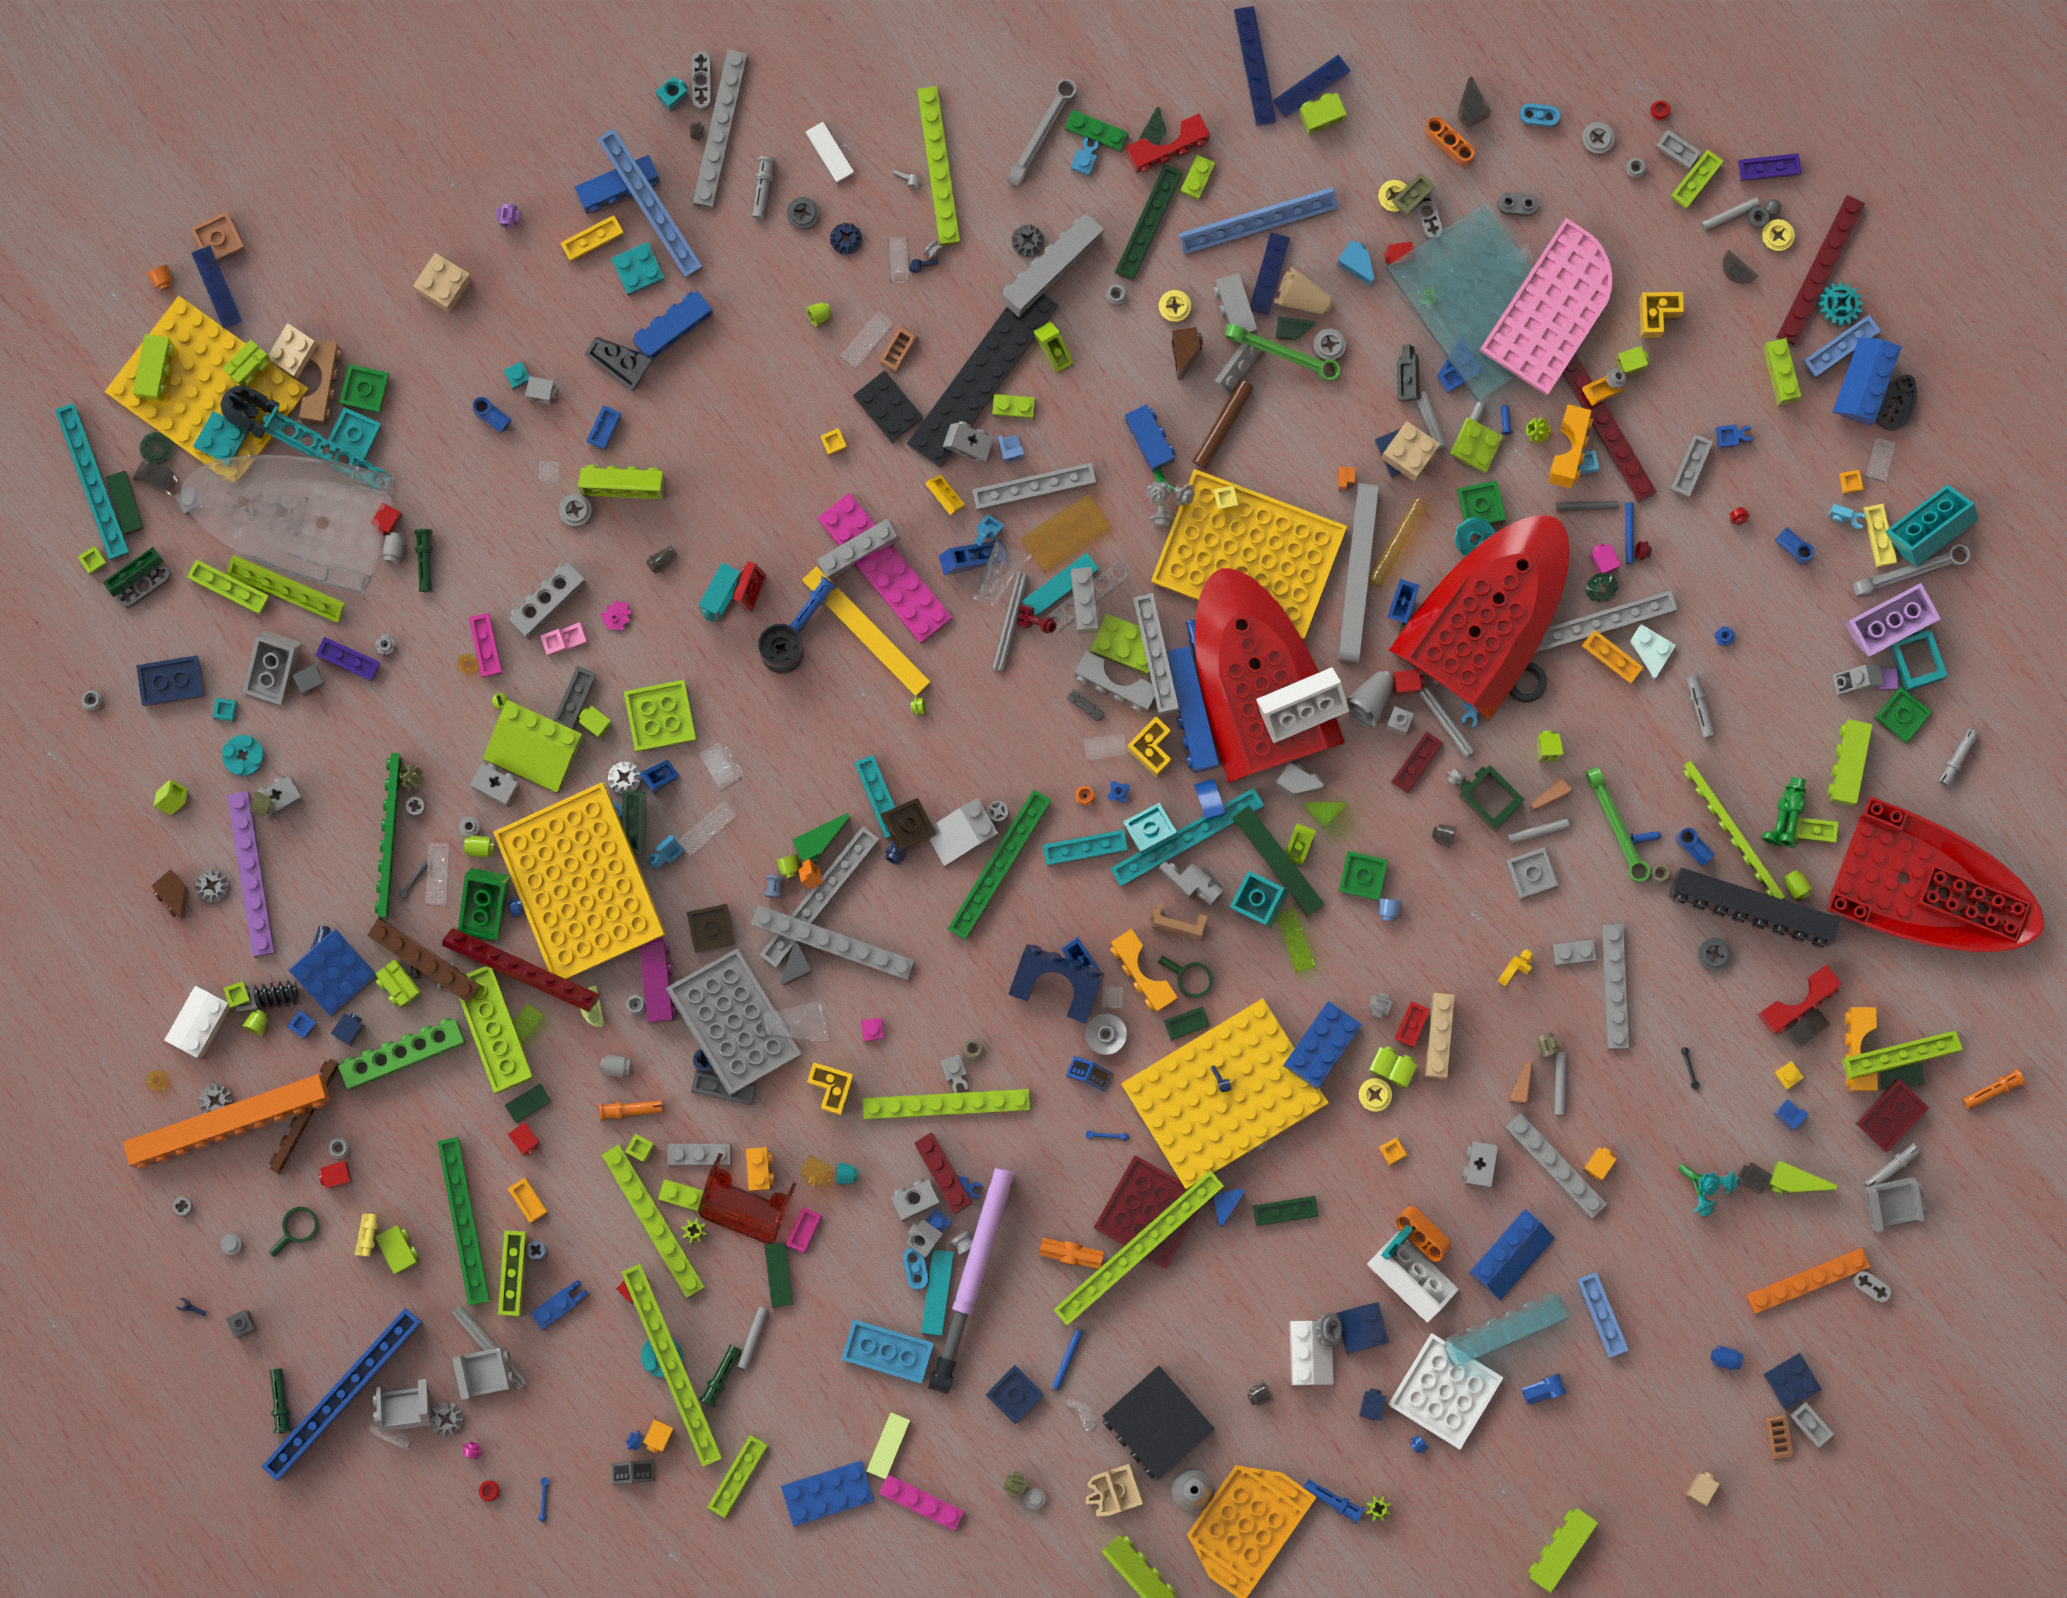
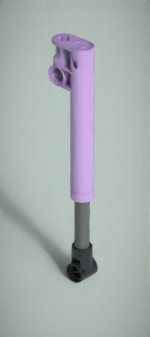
M995 1167L992 1175L991 1184L988 1188L955 1297L956 1301H954L952 1307L955 1313L942 1356L938 1357L936 1371L933 1370L928 1386L929 1389L945 1394L949 1393L953 1376L951 1375L957 1363L954 1361L968 1314H973L974 1304H976L999 1224L1007 1204L1010 1186L1015 1176V1172Z

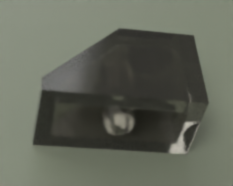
M1473 77L1468 79L1458 109L1459 112H1457L1460 121L1465 123L1467 128L1488 118L1491 113Z
M141 461L133 480L170 496L179 477L175 472L157 464Z
M1817 1008L1786 1031L1785 1034L1795 1048L1799 1049L1826 1029L1830 1023Z

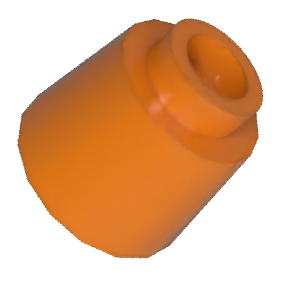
M162 265L147 273L155 288H159L160 291L171 287L172 278L168 265Z

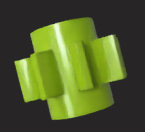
M1533 418L1527 424L1526 435L1530 437L1529 441L1536 444L1538 441L1544 443L1550 437L1551 426L1547 425V420Z
M698 1218L692 1223L687 1219V1227H681L683 1230H686V1234L682 1237L687 1238L689 1236L690 1244L693 1243L694 1239L701 1243L700 1237L707 1235L702 1230L706 1224L699 1225ZM694 1225H697V1229L700 1232L699 1234L695 1233V1235L692 1236V1233L689 1232V1229L694 1228Z
M1372 1496L1373 1502H1366L1369 1510L1365 1513L1373 1515L1372 1521L1376 1517L1384 1521L1383 1515L1391 1514L1387 1511V1507L1391 1504L1383 1502L1384 1496L1380 1498V1501H1377L1376 1497ZM1375 1503L1383 1505L1380 1515L1378 1512H1373Z

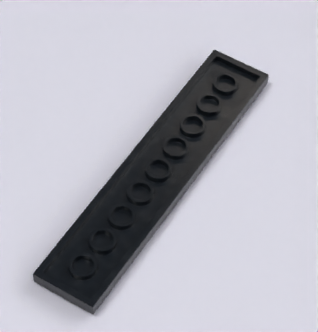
M1042 294L1020 317L1006 307L913 434L907 445L941 468L953 452L943 447L950 424L959 423V421L970 425L974 423L1036 338L1033 331L1046 324L1057 309L1058 304Z

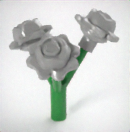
M1156 470L1154 475L1157 481H1154L1152 485H1148L1146 497L1151 498V503H1159L1160 506L1158 507V513L1149 517V519L1157 527H1168L1170 522L1174 520L1172 515L1166 513V507L1164 506V502L1170 498V490L1177 495L1176 501L1178 506L1192 503L1195 493L1193 485L1185 484L1183 488L1174 487L1165 481L1161 470Z

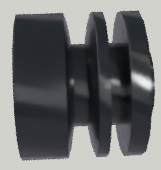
M773 624L761 633L758 640V649L764 665L770 671L777 674H787L794 671L801 664L804 649L799 634L793 627L786 624ZM785 648L786 653H778L779 649L783 650Z

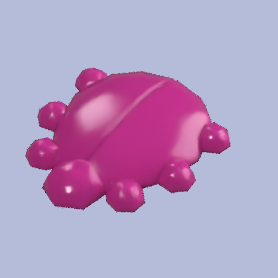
M615 601L614 606H606L607 610L605 613L602 612L600 616L603 618L607 628L624 630L623 625L630 621L627 615L631 614V610L627 609L629 606L627 602L622 601L619 604L618 601Z

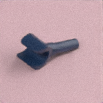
M914 259L910 264V272L920 273L921 266L937 265L938 259L929 261Z
M1211 1066L1210 1068L1218 1081L1219 1090L1221 1092L1231 1091L1229 1079L1222 1080L1216 1066Z
M179 1298L185 1301V1307L180 1308L176 1306L178 1310L184 1312L189 1310L205 1317L206 1311L194 1307L187 1299Z

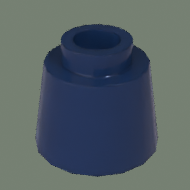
M699 1049L694 1054L693 1066L698 1072H707L712 1069V1066L702 1049Z

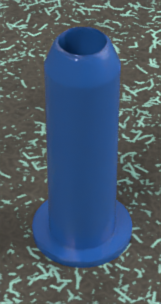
M1503 405L1501 407L1503 427L1501 434L1510 435L1513 431L1511 430L1509 408L1507 405Z
M1658 831L1637 835L1631 833L1633 845L1661 838V833Z

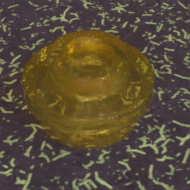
M466 653L459 657L457 666L462 673L471 674L476 671L478 661L474 655ZM466 661H471L470 667L464 666Z
M160 1070L151 1071L146 1078L147 1086L154 1091L164 1089L167 1085L166 1074ZM154 1077L160 1078L158 1084L153 1083Z

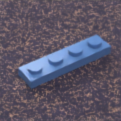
M1868 315L1806 358L1803 363L1815 378L1853 352L1859 337L1873 338L1881 330L1871 316Z
M1597 1272L1577 1279L1576 1281L1608 1358L1628 1351L1629 1349Z

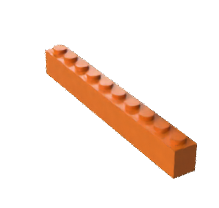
M317 1074L123 1141L129 1166L140 1170L149 1167V1164L152 1162L161 1163L169 1160L168 1157L185 1155L190 1149L205 1148L208 1146L207 1143L225 1141L230 1135H243L247 1133L248 1129H260L265 1127L268 1122L283 1121L288 1115L303 1114L306 1112V1109L311 1107L314 1109L325 1106L326 1102L331 1100L324 1077Z

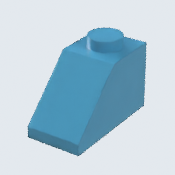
M1351 240L1339 257L1337 266L1371 286L1374 281V274L1369 252L1364 244Z

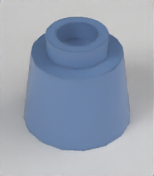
M1380 898V915H1383L1382 920L1394 921L1395 917L1398 918L1402 901Z

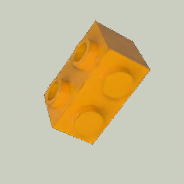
M767 1147L746 1149L749 1191H771V1185H774V1174L770 1173L769 1165L773 1164L772 1152H768Z

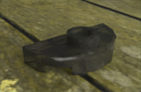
M1727 250L1723 257L1722 266L1724 273L1730 280L1735 283L1746 284L1758 278V275L1730 250Z

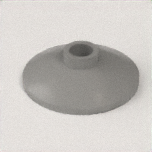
M1109 1013L1093 1017L1085 1031V1038L1089 1047L1102 1055H1110L1119 1051L1125 1044L1127 1030L1123 1021ZM1107 1031L1110 1033V1037L1105 1039L1102 1037V1033Z

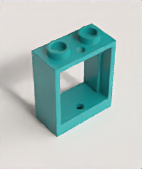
M723 562L721 563L698 604L703 618L711 622L713 620L720 621L733 598L735 587L739 585L741 580L740 571Z
M1924 629L1913 633V636L1904 638L1889 646L1906 691L1944 680L1948 676L1931 630L1925 632ZM1926 639L1937 671L1911 679L1900 647Z

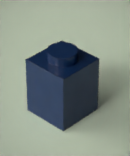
M344 1013L331 1034L351 1047L365 1026L360 1023L362 1019L354 1013H351L350 1016Z
M1370 1388L1369 1392L1364 1391L1358 1416L1375 1421L1381 1420L1386 1396L1381 1395L1382 1391Z

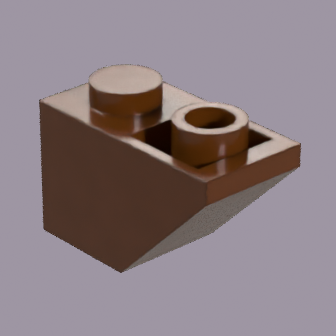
M170 869L151 886L155 889L153 892L154 896L160 902L164 900L168 904L167 911L173 917L177 915L182 919L185 917L187 887Z

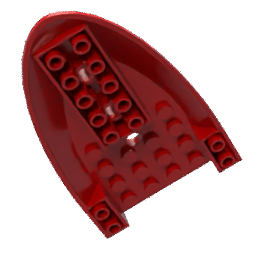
M1547 515L1524 518L1504 527L1483 541L1436 586L1388 651L1404 662L1407 660L1469 703L1476 712L1490 721L1537 651L1549 628L1563 593L1568 573L1570 548L1568 535L1561 521ZM1519 562H1525L1528 565V569L1520 571L1516 565ZM1501 595L1504 598V602L1496 604L1493 602V597ZM1472 627H1477L1480 629L1481 634L1479 637L1473 638L1469 635V630Z
M1222 568L1215 571L1204 584L1198 601L1195 619V652L1200 689L1209 727L1228 783L1289 761L1345 744L1336 717L1273 743L1256 699L1319 673L1294 624L1279 603L1262 585L1239 570ZM1239 620L1245 622L1247 625L1246 630H1238L1236 622ZM1252 659L1258 660L1260 668L1257 670L1251 669L1249 661Z
M1872 796L1869 797L1859 817L1831 890L1826 911L1895 937L1958 951L2000 952L2014 950L2030 944L2041 935L2044 929L2042 909L2033 893L2007 866L1953 831L1910 811ZM1904 873L1908 876L1909 881L1907 884H1901L1898 881L1899 874ZM1939 889H1944L1947 892L1946 899L1939 896ZM1978 904H1982L1985 906V914H1981L1978 912Z

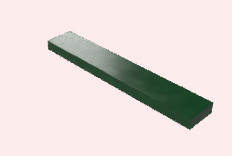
M1164 164L1115 270V274L1134 281L1183 172Z
M1249 805L1232 817L1307 916L1324 904Z

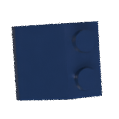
M1379 1302L1336 1313L1342 1325V1339L1346 1354L1389 1343Z

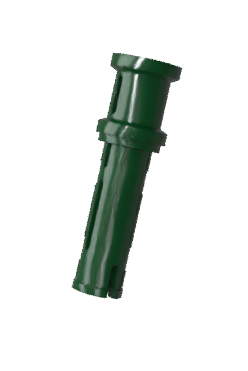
M431 529L414 530L417 542L415 551L418 554L419 592L432 591L430 553L433 551V547H431V534L433 530Z
M731 1344L729 1345L713 1379L707 1382L708 1387L703 1396L699 1398L700 1401L716 1408L717 1405L715 1403L720 1393L725 1390L723 1385L742 1351L741 1349Z
M283 1369L269 1370L274 1410L271 1412L275 1425L273 1434L292 1432L288 1416L290 1410L286 1408Z

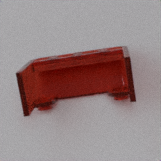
M719 1153L708 1174L698 1214L707 1221L765 1244L774 1243L790 1207L797 1183H792L787 1195L777 1192L772 1194L770 1200L731 1185L733 1181L731 1174L719 1168L723 1154Z

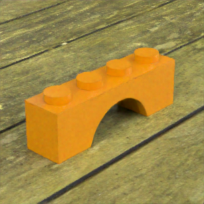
M1567 405L1560 432L1568 437L1572 449L1566 454L1555 455L1547 483L1571 489L1573 483L1578 482L1581 470H1577L1578 464L1582 465L1585 455L1581 451L1582 447L1586 448L1589 436H1586V431H1590L1593 419L1590 418L1591 410Z
M1132 929L1111 942V953L1115 959L1120 958L1124 964L1121 968L1127 976H1132L1135 981L1133 986L1139 994L1141 992L1146 997L1144 1002L1150 1011L1154 1009L1158 1013L1177 1000L1178 997L1166 980L1152 981L1146 978L1139 970L1137 959L1143 945Z
M1851 1007L1848 1009V1012H1845V1025H1848V1033H1845V1045H1848V1054L1845 1055V1058L1861 1054L1860 1046L1863 1037L1868 1032L1877 1028L1876 1007ZM1877 1073L1848 1080L1846 1075L1845 1082L1846 1087H1849V1092H1876L1878 1090Z

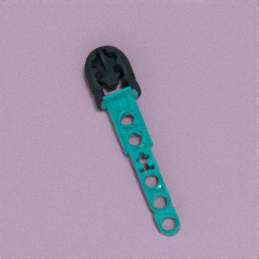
M247 386L232 387L223 395L220 403L222 414L228 422L246 432L252 431L253 436L259 439L263 438L265 433L310 457L311 455L358 481L366 482V485L375 490L383 491L388 487L390 476L386 471L376 466L373 468L369 462L279 413L280 403L275 400H268L267 396ZM256 406L264 412L270 413V415L265 414L262 420L264 426L259 424L258 421L250 419H255L259 413V409ZM291 427L294 429L295 434L287 436L284 433V429ZM310 437L313 440V444L306 446L302 443V439ZM326 447L329 448V453H326V455L322 454ZM337 452L335 460H332L333 455ZM341 456H345L349 459L350 463L344 466L339 463L338 459ZM359 466H364L367 468L368 473L360 475L356 469ZM383 476L386 479V483L378 485L375 482V477Z

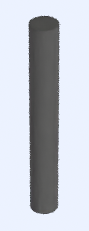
M1618 501L1556 502V511L1618 509Z

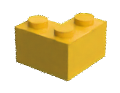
M1642 292L1639 298L1641 338H1661L1664 333V318H1681L1684 312L1683 292Z
M1157 717L1127 745V750L1156 778L1171 763V758L1158 747L1170 735L1171 730Z
M813 1062L807 1083L808 1085L826 1090L821 1110L842 1117L854 1075Z

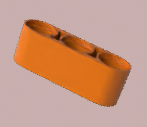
M1431 117L1426 124V136L1458 165L1468 166L1471 164L1475 153L1472 145L1439 117ZM1437 125L1440 130L1434 132L1430 129V126ZM1451 138L1455 141V144L1448 145L1445 139ZM1465 151L1470 157L1462 158L1460 152Z
M1406 1207L1396 1218L1395 1223L1400 1231L1406 1225L1413 1229L1408 1239L1430 1260L1440 1261L1450 1251L1451 1242L1416 1207Z

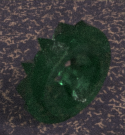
M160 432L149 433L140 443V454L150 464L159 465L162 462H166L172 455L173 446L171 440ZM160 442L159 447L163 450V452L157 451L155 454H153L154 451L150 446H157V444H159Z
M1599 573L1588 580L1585 591L1592 602L1597 601L1601 603L1604 600L1609 601L1611 596L1615 597V592L1618 590V582L1609 573ZM1600 583L1605 587V592H1601L1599 588Z

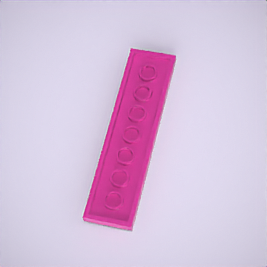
M850 493L817 518L839 546L875 526V523ZM893 545L873 552L855 563V566L920 644L952 619V616Z

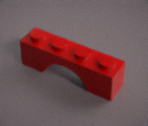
M1200 113L1181 121V132L1174 142L1159 146L1143 138L1126 146V153L1135 172L1141 171L1145 173L1151 170L1153 165L1158 163L1165 164L1171 160V157L1177 154L1182 156L1195 146L1199 148L1206 145L1210 133Z
M1827 964L1807 978L1809 991L1806 999L1801 1004L1786 1005L1777 1000L1757 1014L1772 1035L1776 1032L1779 1034L1790 1028L1789 1022L1792 1020L1798 1022L1806 1016L1804 1012L1811 1007L1814 1010L1823 1004L1822 998L1825 996L1831 998L1839 992L1838 987L1842 983Z

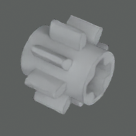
M1379 992L1378 996L1372 995L1368 1010L1373 1011L1371 1016L1380 1019L1382 1014L1388 1016L1392 1001L1387 1000L1388 994Z

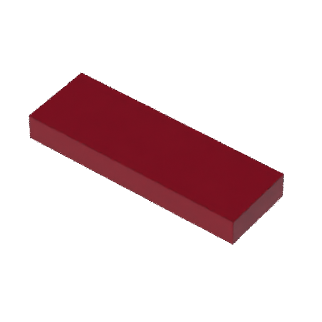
M1426 731L1391 783L1408 794L1443 745V742Z

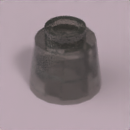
M1439 824L1438 827L1433 829L1432 839H1435V843L1451 849L1456 826Z
M1263 1380L1249 1390L1250 1393L1247 1394L1253 1406L1256 1404L1261 1406L1274 1401L1270 1390Z

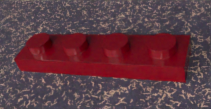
M931 1132L914 1143L953 1214L956 1215L973 1203L934 1133Z

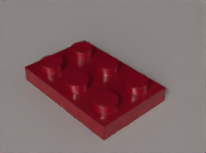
M1897 1079L1855 1124L1878 1147L1887 1153L1929 1107L1906 1084Z

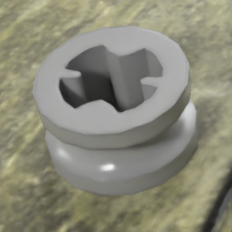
M933 240L923 251L925 255H929L928 258L930 260L935 258L943 249L942 245L937 244V240Z
M412 797L406 802V810L412 816H420L425 811V804L421 798ZM415 801H418V805L421 806L420 810L416 809L417 812H413V809L410 807L412 803L415 804Z
M178 1197L174 1200L172 1208L178 1216L183 1217L191 1212L192 1204L187 1198ZM181 1201H185V1205L188 1204V1208L184 1209L183 1212H179L180 1209H177V1205H180Z

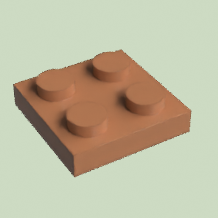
M227 211L190 228L208 266L245 249Z

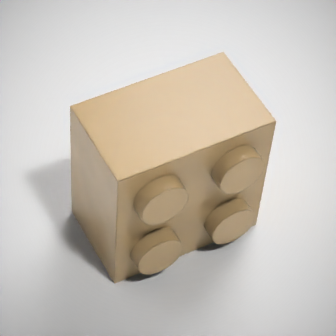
M434 253L413 287L416 293L450 313L472 279L468 272Z
M1406 421L1383 453L1381 459L1415 482L1438 451L1440 443Z

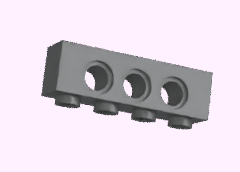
M568 562L564 565L560 564L554 570L555 574L550 579L546 578L540 583V589L535 593L531 592L524 599L525 603L520 608L517 606L510 612V617L508 618L510 623L527 640L586 584L585 579ZM558 581L566 582V586L563 589L555 588ZM544 595L551 596V601L547 604L541 603V598ZM530 609L536 610V615L533 618L526 617V612Z

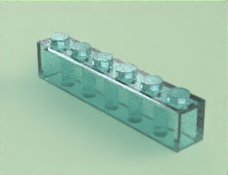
M1549 1293L1541 1297L1542 1301L1536 1304L1534 1301L1526 1303L1522 1306L1523 1309L1518 1312L1512 1309L1504 1313V1318L1499 1320L1496 1317L1484 1322L1485 1326L1478 1328L1477 1325L1465 1330L1467 1334L1460 1337L1458 1333L1448 1337V1342L1443 1347L1453 1369L1567 1320L1570 1315L1560 1293L1553 1296V1293Z

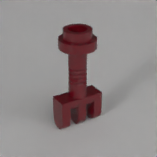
M1026 604L1020 605V609L1026 612H1019V617L1025 620H1018V625L1024 628H1031L1033 623L1040 626L1042 632L1046 634L1053 633L1056 630L1057 624L1053 618L1046 617L1042 619L1034 615V607Z

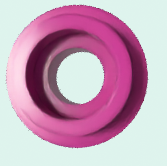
M468 1442V1444H463L462 1454L468 1458L478 1459L479 1455L483 1453L478 1443Z

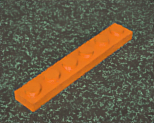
M1860 1248L1749 1293L1746 1297L1753 1314H1756L1867 1269L1870 1265L1863 1248Z

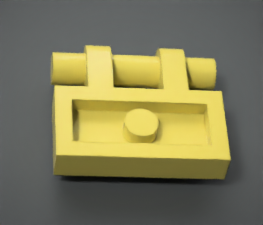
M362 1214L355 1255L370 1257L371 1249H374L375 1244L373 1238L375 1230L378 1228L376 1223L378 1215Z

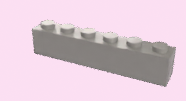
M1087 213L1082 218L1080 216L1073 221L1072 227L1068 231L1064 230L1058 236V241L1055 244L1050 243L1040 258L1037 256L1030 263V268L1026 271L1022 270L1012 285L1009 283L1004 287L1001 301L1020 317L1102 238L1104 229Z

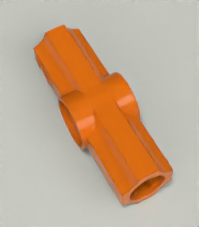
M1048 1238L1042 1239L1039 1256L1060 1260V1262L1069 1265H1082L1093 1269L1101 1268L1104 1254L1102 1251L1085 1248L1080 1244L1067 1241L1059 1242Z

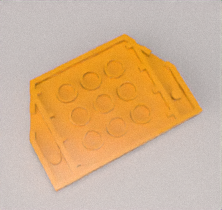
M1235 1465L1189 1530L1187 1537L1208 1576L1237 1598H1247L1316 1497L1282 1472Z

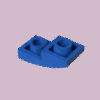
M1214 779L1194 784L1206 821L1226 815Z

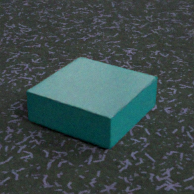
M216 698L212 718L234 722L238 702Z

